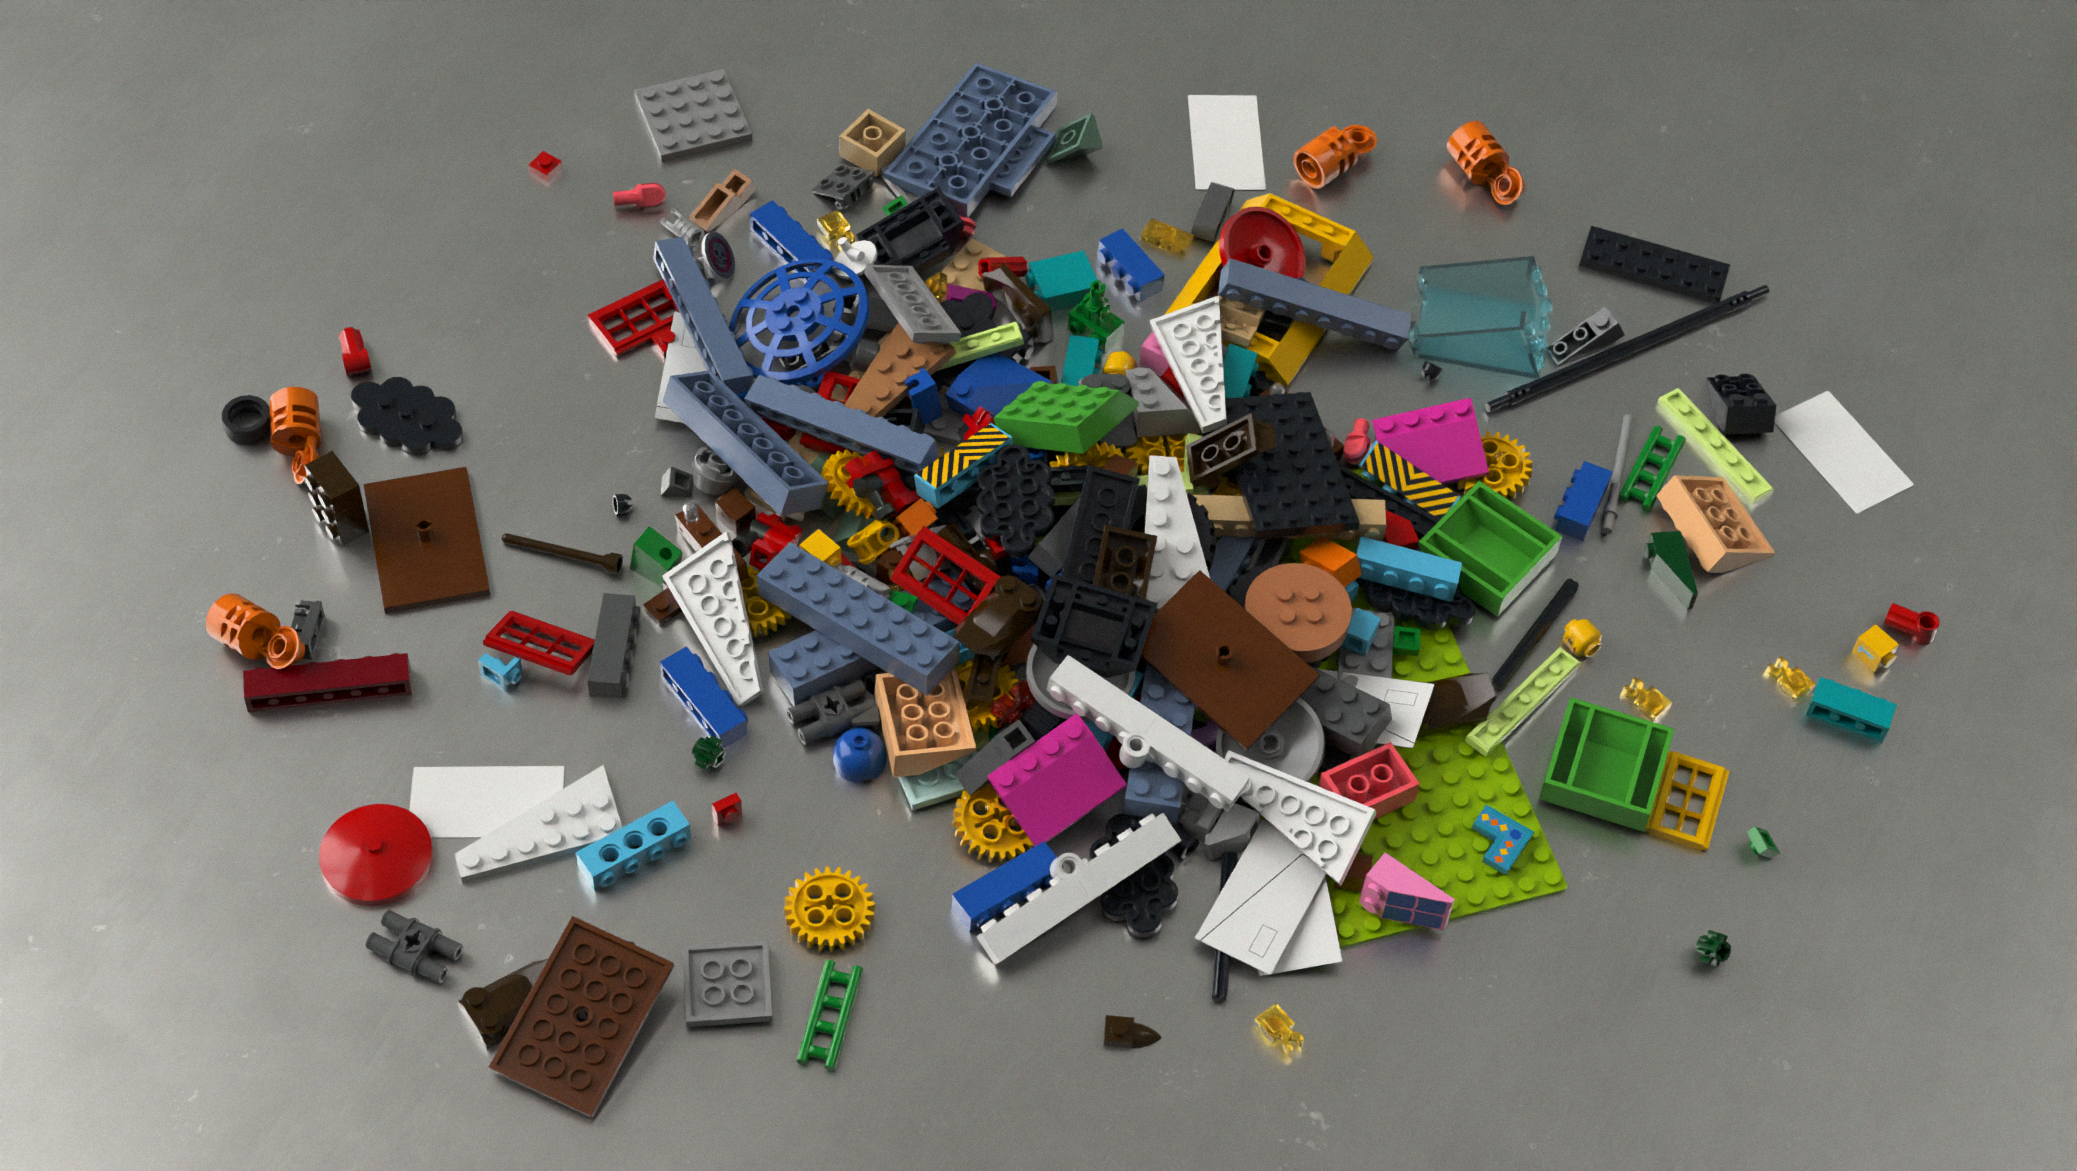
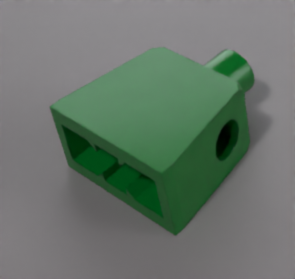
M649 526L633 545L630 569L663 587L665 580L662 576L681 563L683 553Z

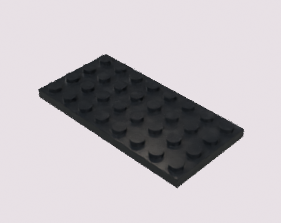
M1311 392L1225 398L1227 425L1252 413L1259 420L1271 424L1275 428L1277 447L1233 468L1256 539L1359 530L1360 522Z

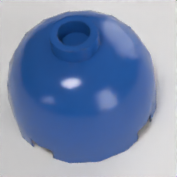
M853 728L846 731L837 739L833 749V764L836 767V772L840 777L849 782L863 783V780L871 778L872 781L877 779L884 771L887 763L884 742L880 736L869 729Z

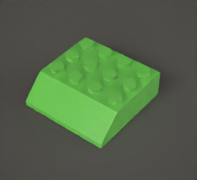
M1038 381L1033 383L1024 393L1018 395L1017 399L1005 406L994 417V421L998 428L1012 436L1013 444L1027 448L1084 454L1139 406V402L1120 390L1108 389L1107 387L1092 388L1086 385L1071 386L1065 383L1050 384L1045 381Z
M1478 481L1419 541L1418 546L1423 553L1461 562L1462 566L1458 581L1461 592L1498 617L1557 555L1562 536Z
M1570 697L1539 799L1644 832L1652 811L1675 729Z

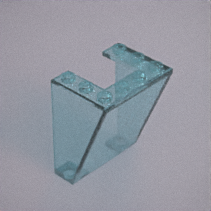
M1534 256L1419 267L1417 287L1423 300L1419 326H1417L1416 321H1411L1408 341L1414 357L1523 377L1540 378L1541 368L1545 367L1543 351L1547 349L1546 331L1550 329L1548 313L1552 312V301L1550 298H1547V286L1541 280V267L1536 265Z

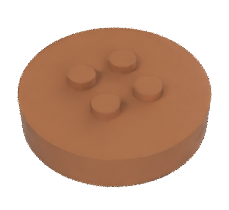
M1301 563L1281 564L1262 572L1250 585L1244 609L1306 663L1321 660L1334 653L1342 645L1347 636L1352 615L1351 601L1343 585L1328 572L1318 567Z

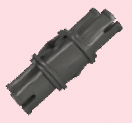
M858 679L842 687L832 686L828 691L815 696L810 695L807 701L787 708V715L792 724L812 716L818 718L819 721L798 729L799 737L805 745L824 736L831 738L835 733L847 728L852 729V720L876 706L873 699L853 707L846 704V702L866 695V688L862 680Z
M387 910L384 913L381 924L401 934L399 938L393 942L372 932L365 944L367 949L386 957V961L389 964H396L408 970L411 975L422 974L438 983L444 981L448 969L446 966L429 959L430 954L437 951L456 961L463 951L461 943L443 936L439 928L434 929L419 922L418 918L408 919L391 910Z

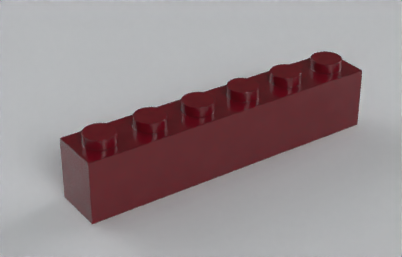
M392 653L376 657L365 656L348 660L337 659L329 662H309L301 665H290L283 669L254 668L252 670H244V700L248 712L412 695L411 667L408 653Z

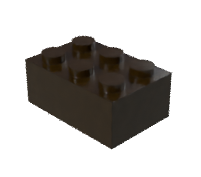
M331 451L306 464L307 476L304 479L311 490L308 496L314 505L312 512L318 522L323 521L325 523L326 531L331 539L336 538L343 546L368 533L369 527L360 486L335 453Z

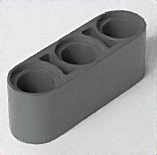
M1214 182L1210 183L1195 217L1191 236L1215 242L1232 203L1234 188Z

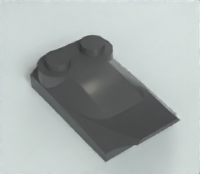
M1091 374L1078 380L1077 386L1107 387L1108 389L1120 390L1130 396L1131 383L1122 374ZM1133 412L1097 442L1098 446L1106 442L1108 446L1114 444L1115 447H1136L1137 438Z

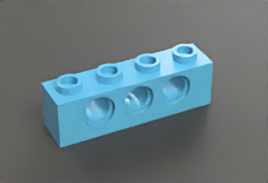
M671 801L577 851L578 867L594 891L601 887H607L617 878L625 874H631L638 870L641 865L649 861H655L662 857L665 852L686 844L691 839L690 824L674 801ZM664 833V835L656 836L655 834ZM633 846H640V848L631 849ZM609 859H616L614 862H606Z

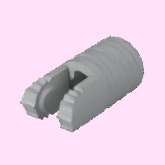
M672 207L670 212L678 219L672 224L663 217L660 224L677 237H684L689 246L694 247L698 245L703 239L704 230L675 207Z

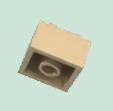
M867 109L839 136V156L862 169L874 171V176L876 177L880 175V168L890 165L906 147V130L870 109Z

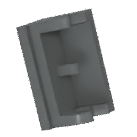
M299 600L296 601L295 607L301 609H295L291 627L298 633L300 640L304 643L305 653L302 659L312 660L325 614L321 601Z

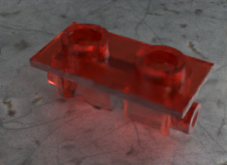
M1021 680L1008 691L1013 700L1005 693L991 704V714L1001 719L997 726L998 728L1007 722L1010 724L1015 722L1022 714L1021 711L1023 709H1028L1029 706L1036 702L1027 680Z

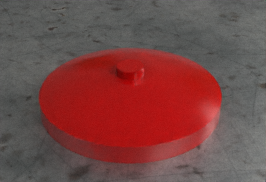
M1255 206L1240 210L1224 224L1219 238V253L1223 267L1231 258L1295 279L1303 278L1306 264L1304 248L1297 232L1283 216L1271 209Z
M390 804L366 805L344 814L327 830L319 850L321 872L329 888L340 898L363 906H381L405 898L422 884L430 871L433 861L432 841L425 824L407 809Z

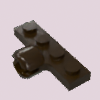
M955 523L947 525L937 532L942 538L1001 576L1005 568L1003 558L996 560L990 549L981 552L976 551ZM968 573L973 579L974 587L981 592L985 583Z

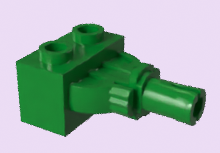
M1097 280L1090 284V293L1085 295L1083 300L1068 313L1067 329L1076 336L1099 339L1098 349H1102L1105 354L1123 338L1125 321L1110 312V305H1107L1108 299L1104 297L1106 285L1104 283L1101 285L1102 282Z

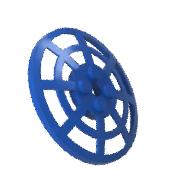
M820 258L794 261L767 273L746 291L732 314L729 330L735 334L737 321L743 308H750L746 319V332L736 339V344L740 348L750 340L751 344L759 352L765 354L761 368H757L745 360L747 366L752 368L754 378L757 379L759 375L767 378L774 377L783 384L803 382L829 371L843 361L855 348L867 327L870 302L868 292L856 273L844 264ZM821 266L816 272H798L787 275V272L794 269ZM832 267L845 272L853 280L855 286L840 289L836 282L825 274ZM774 278H778V280L767 286L756 299H751L760 288ZM810 278L803 287H790L789 281ZM819 281H822L832 289V292L818 296L813 291V288ZM780 286L781 293L772 301L763 300L769 292ZM858 295L859 311L855 324L852 327L840 322L844 312V297ZM836 300L833 317L824 316L823 304ZM756 309L766 310L765 320L753 327ZM799 311L798 315L790 317L792 313ZM819 325L826 327L818 337L809 342L807 336L812 334ZM766 329H769L774 336L769 347L761 343L756 335ZM835 330L847 335L846 339L835 351L824 359L816 361L812 350L824 343ZM798 340L800 346L792 349H778L782 341L791 342ZM803 355L808 366L789 372L770 371L774 358H791Z

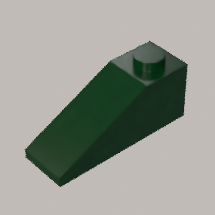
M1681 531L1651 533L1648 542L1644 544L1645 558H1649L1651 569L1687 609L1693 608L1698 591Z

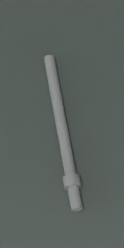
M1630 414L1624 416L1608 502L1604 505L1603 509L1604 522L1602 532L1605 534L1612 533L1614 520L1617 519L1619 513V506L1617 504L1634 417Z

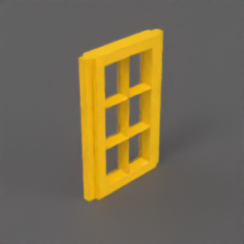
M1668 751L1645 831L1649 832L1648 834L1700 851H1707L1730 771L1726 770L1725 767L1679 752ZM1678 765L1693 769L1689 785L1674 781ZM1698 771L1712 775L1708 791L1694 787ZM1672 787L1687 791L1682 808L1668 804ZM1692 793L1706 797L1702 814L1687 810ZM1666 809L1680 813L1676 830L1661 826ZM1685 816L1700 820L1696 836L1681 832Z

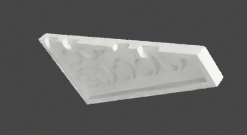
M1219 295L1149 320L1150 327L1202 432L1206 433L1227 425Z
M1150 455L1144 533L1158 537L1145 600L1158 603L1156 612L1199 570L1210 578L1177 458Z
M725 532L665 573L662 577L737 705L743 707L761 695L763 688L730 533Z
M1228 750L1224 759L1250 776L1248 784L1240 797L1341 886L1377 814L1375 809Z
M604 765L455 853L462 883L575 853L622 828Z

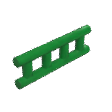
M1660 426L1653 427L1619 494L1621 502H1627L1629 497L1644 502L1642 510L1645 512L1652 510L1658 498L1656 495L1662 490L1686 442V438L1682 435H1678L1675 441L1662 436L1663 429ZM1656 444L1670 450L1666 458L1652 453ZM1647 461L1661 467L1658 475L1643 470ZM1638 479L1652 484L1649 493L1635 488Z
M825 960L796 1060L798 1064L807 1065L809 1056L826 1060L824 1068L828 1071H835L863 973V968L856 965L852 967L851 974L834 971L836 963L833 960ZM831 982L847 985L844 999L827 995ZM824 1006L840 1010L837 1024L820 1020ZM817 1031L833 1035L829 1049L813 1045Z

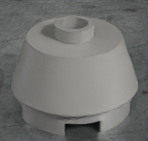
M705 447L700 448L696 456L692 458L693 483L705 493L712 495L726 494L740 478L714 451H706Z

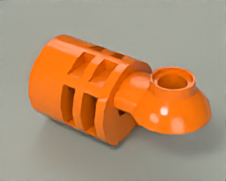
M1480 121L1468 122L1451 135L1447 143V151L1473 184L1485 185L1489 183L1494 200L1503 205L1511 204L1523 195L1526 186L1520 172L1514 167L1509 166V155L1484 123Z
M1350 125L1342 131L1338 127H1331L1295 151L1293 156L1295 169L1307 185L1320 189L1354 166L1359 158L1371 152L1377 144L1376 134L1370 128L1362 125Z
M286 387L276 391L269 401L271 445L278 453L294 457L292 472L295 482L297 484L306 483L304 477L307 476L305 465L321 457L317 452L321 445L319 400L313 391L306 388Z
M229 593L220 597L208 611L206 617V630L208 634L248 659L258 660L266 657L268 664L272 668L283 669L298 663L304 656V643L292 627H281L278 617L239 594Z

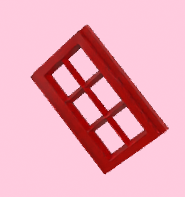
M662 279L588 314L587 319L614 355L618 357L651 341V336L671 327L674 315L661 320L656 313L672 305L676 309L677 307ZM663 293L669 299V301L654 308H651L647 301ZM640 304L646 308V312L631 319L624 313ZM619 314L625 321L610 329H607L602 323ZM649 316H652L657 322L641 331L634 325ZM626 327H630L635 333L618 342L612 336V334Z
M833 371L825 372L817 394L832 402L839 401L831 398L835 385L839 384L849 387L844 402L839 401L845 404L861 379ZM804 432L799 442L800 445H804L806 448L823 453L827 451L833 455H836L837 451L844 453L847 449L831 442L818 440L815 436Z
M923 526L892 573L890 580L912 595L918 596V599L959 625L995 589V583L1001 576ZM923 544L941 554L934 567L916 556ZM945 558L964 569L956 582L938 570ZM913 560L931 571L924 583L906 573ZM968 573L985 583L979 596L961 586ZM935 575L953 586L946 598L928 587ZM957 590L975 601L968 613L950 602Z
M509 611L486 635L483 645L571 676L592 654L595 639L515 611ZM514 625L531 632L527 634L519 630L510 628V626ZM537 633V634L543 635V636H545V637L554 639V640H556V641L553 643V642H550V641H547V640L538 638V637H536V636H534V635ZM504 634L515 639L521 640L522 642L517 643L502 638L501 635ZM563 642L565 644L580 648L581 650L578 652L573 649L561 646L559 644ZM527 643H530L532 645L547 649V651L542 652L525 645ZM555 652L572 658V660L568 661L551 655V653Z

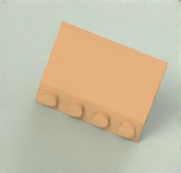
M1674 475L1656 495L1662 503V508L1670 515L1676 529L1681 531L1688 547L1694 551L1700 561V565L1707 572L1725 573L1773 557L1776 554L1724 477Z
M956 667L943 678L928 696L890 673L876 674L874 696L878 706L879 718L893 777L920 775L976 752V745Z

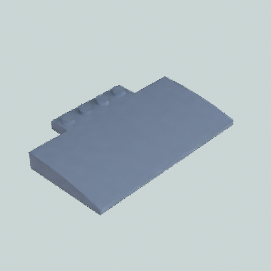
M975 62L884 172V178L918 197H922L940 187L957 214L966 218L970 216L989 190L1012 197L1056 141V133L1039 127L1057 106V91Z

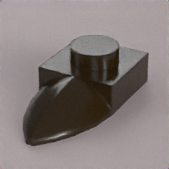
M1106 1015L1103 1046L1142 1048L1161 1040V1035L1148 1026L1134 1022V1017Z

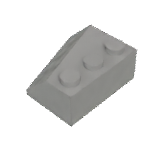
M1138 367L1125 370V376L1131 383L1130 397L1139 402V406L1133 411L1137 437L1202 433L1188 402L1151 368Z

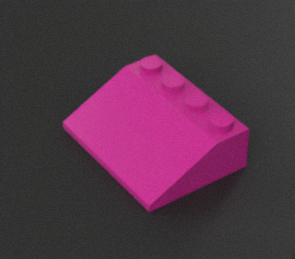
M1471 398L1372 420L1375 438L1378 442L1443 485L1489 475Z
M1078 713L987 776L994 791L1034 846L1044 841L1047 843L1127 786Z

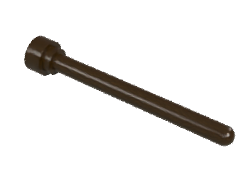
M505 533L502 535V541L506 544L600 565L602 569H606L607 573L618 575L622 568V554L611 552L603 556Z

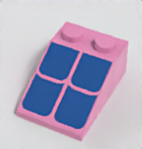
M1384 853L1367 873L1359 903L1362 904L1365 910L1372 914L1375 913L1383 919L1444 930L1455 899L1387 853Z

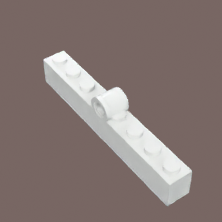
M1067 655L1049 678L1047 691L1054 699L1065 702L1072 707L1075 713L1092 720L1100 730L1108 731L1117 737L1118 741L1122 744L1119 758L1125 766L1138 768L1145 761L1154 762L1162 767L1167 775L1178 778L1191 791L1202 794L1209 799L1213 806L1220 809L1223 808L1227 812L1245 790L1250 779L1249 775L1071 656Z
M1151 813L1139 821L1142 827L1134 832L1129 828L1117 836L1119 842L1112 847L1109 843H1106L1094 851L1097 857L1089 862L1086 857L1081 860L1074 853H1064L1054 859L1050 866V874L1053 878L1049 881L1051 884L1050 888L1044 892L1041 888H1038L1026 896L1029 902L1021 907L1018 903L1014 904L1003 912L1006 916L999 922L993 918L980 927L983 932L976 937L994 965L1182 841L1164 813L1157 817ZM1063 863L1070 866V874L1063 871Z

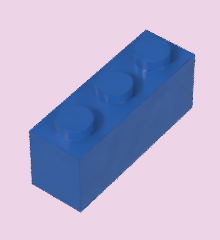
M1123 228L1099 240L1097 252L1099 261L1111 270L1114 278L1120 280L1127 292L1133 295L1138 302L1163 291L1165 274Z
M1586 461L1583 462L1580 470L1575 469L1570 483H1573V487L1566 488L1562 498L1565 504L1564 506H1558L1554 519L1558 520L1555 531L1584 541L1608 488L1613 471Z

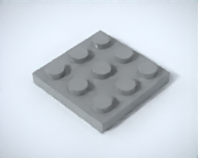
M768 940L683 946L686 1027L773 1021Z

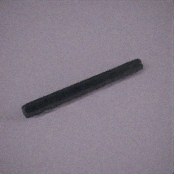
M1569 578L1564 582L1493 676L1491 681L1493 687H1496L1498 690L1504 689L1576 593L1579 587L1577 581Z
M1227 851L1223 853L1220 893L1237 865L1238 855L1235 852ZM1215 949L1212 1000L1225 1002L1228 995L1230 955Z

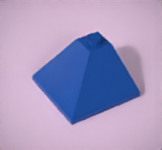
M997 352L978 358L959 374L945 396L949 408L963 416L966 413L973 416L977 408L981 406L994 415L993 417H995L1005 406L1017 399L1018 395L1028 390L1033 383L1045 381L1046 383L1053 384V382Z

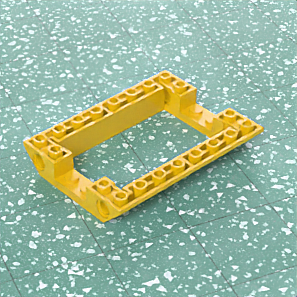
M1271 193L1248 199L1240 208L1242 210L1257 206L1271 209L1283 216L1296 232L1322 243L1320 256L1332 262L1334 261V264L1319 284L1321 287L1350 295L1374 260L1373 254L1356 231ZM1219 239L1164 315L1204 301L1220 280L1223 268L1219 253ZM1295 319L1280 342L1256 332L1248 348L1222 339V344L1228 347L1230 343L1258 353L1255 362L1259 363L1257 371H1265L1267 379L1288 387L1326 329L1307 322H1299Z

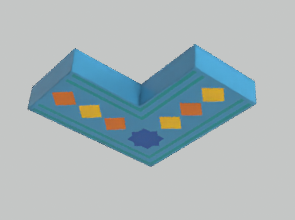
M1488 805L1484 807L1472 826L1473 830L1494 841L1482 862L1505 875L1508 874L1534 834V831Z

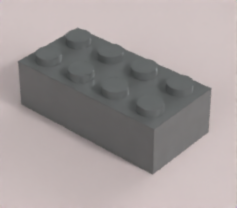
M1310 666L1320 676L1300 698L1314 710L1321 721L1325 734V743L1355 758L1372 751L1377 744L1375 742L1392 721L1390 704Z

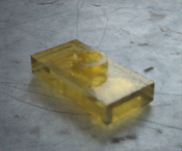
M1153 218L1150 219L1141 234V240L1185 256L1195 237L1191 233Z

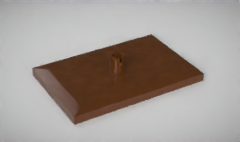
M467 467L363 484L385 613L491 595Z
M1201 570L1155 613L1140 657L1245 751L1320 676Z
M572 916L488 1068L593 1119L673 970L674 963ZM583 1018H587V1020L584 1022L579 1021V1019L582 1020Z

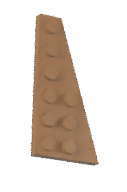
M898 322L844 405L854 410L861 409L875 418L883 417L909 395L908 391L919 385L918 383H913L910 386H906L905 381L907 378L920 372L922 368H925L931 376L956 354L955 347L951 344H941L938 342H926L925 344L912 342Z

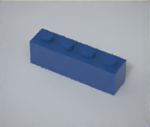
M773 200L750 213V230L786 264L804 259L819 258L834 261L832 253L828 249H824L813 235H809L798 221H794L783 207H779ZM808 266L794 269L793 271L795 273L816 272L821 266ZM833 267L825 274L826 276L833 273ZM802 278V279H803L805 282H807L810 278Z
M686 646L660 661L661 677L709 737L713 735L722 740L721 746L725 748L747 735L748 717L741 708H736L729 692L719 687L717 678L711 671H706L698 654H692Z
M1044 841L953 893L951 908L969 932L977 928L981 929V926L1001 914L1005 915L1003 912L1014 904H1020L1023 901L1029 902L1026 896L1038 888H1041V890L1050 888L1051 884L1049 881L1053 879L1050 874V866L1057 857Z

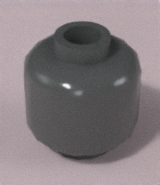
M861 338L846 357V362H849L850 368L866 372L880 351L879 343Z

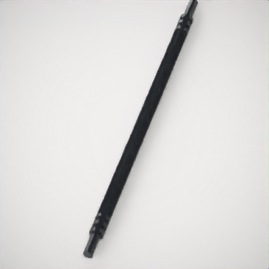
M1763 285L1749 292H1740L1695 313L1504 393V396L1485 403V409L1487 412H1491L1505 405L1512 406L1559 384L1726 313L1751 304L1752 300L1769 294V287Z

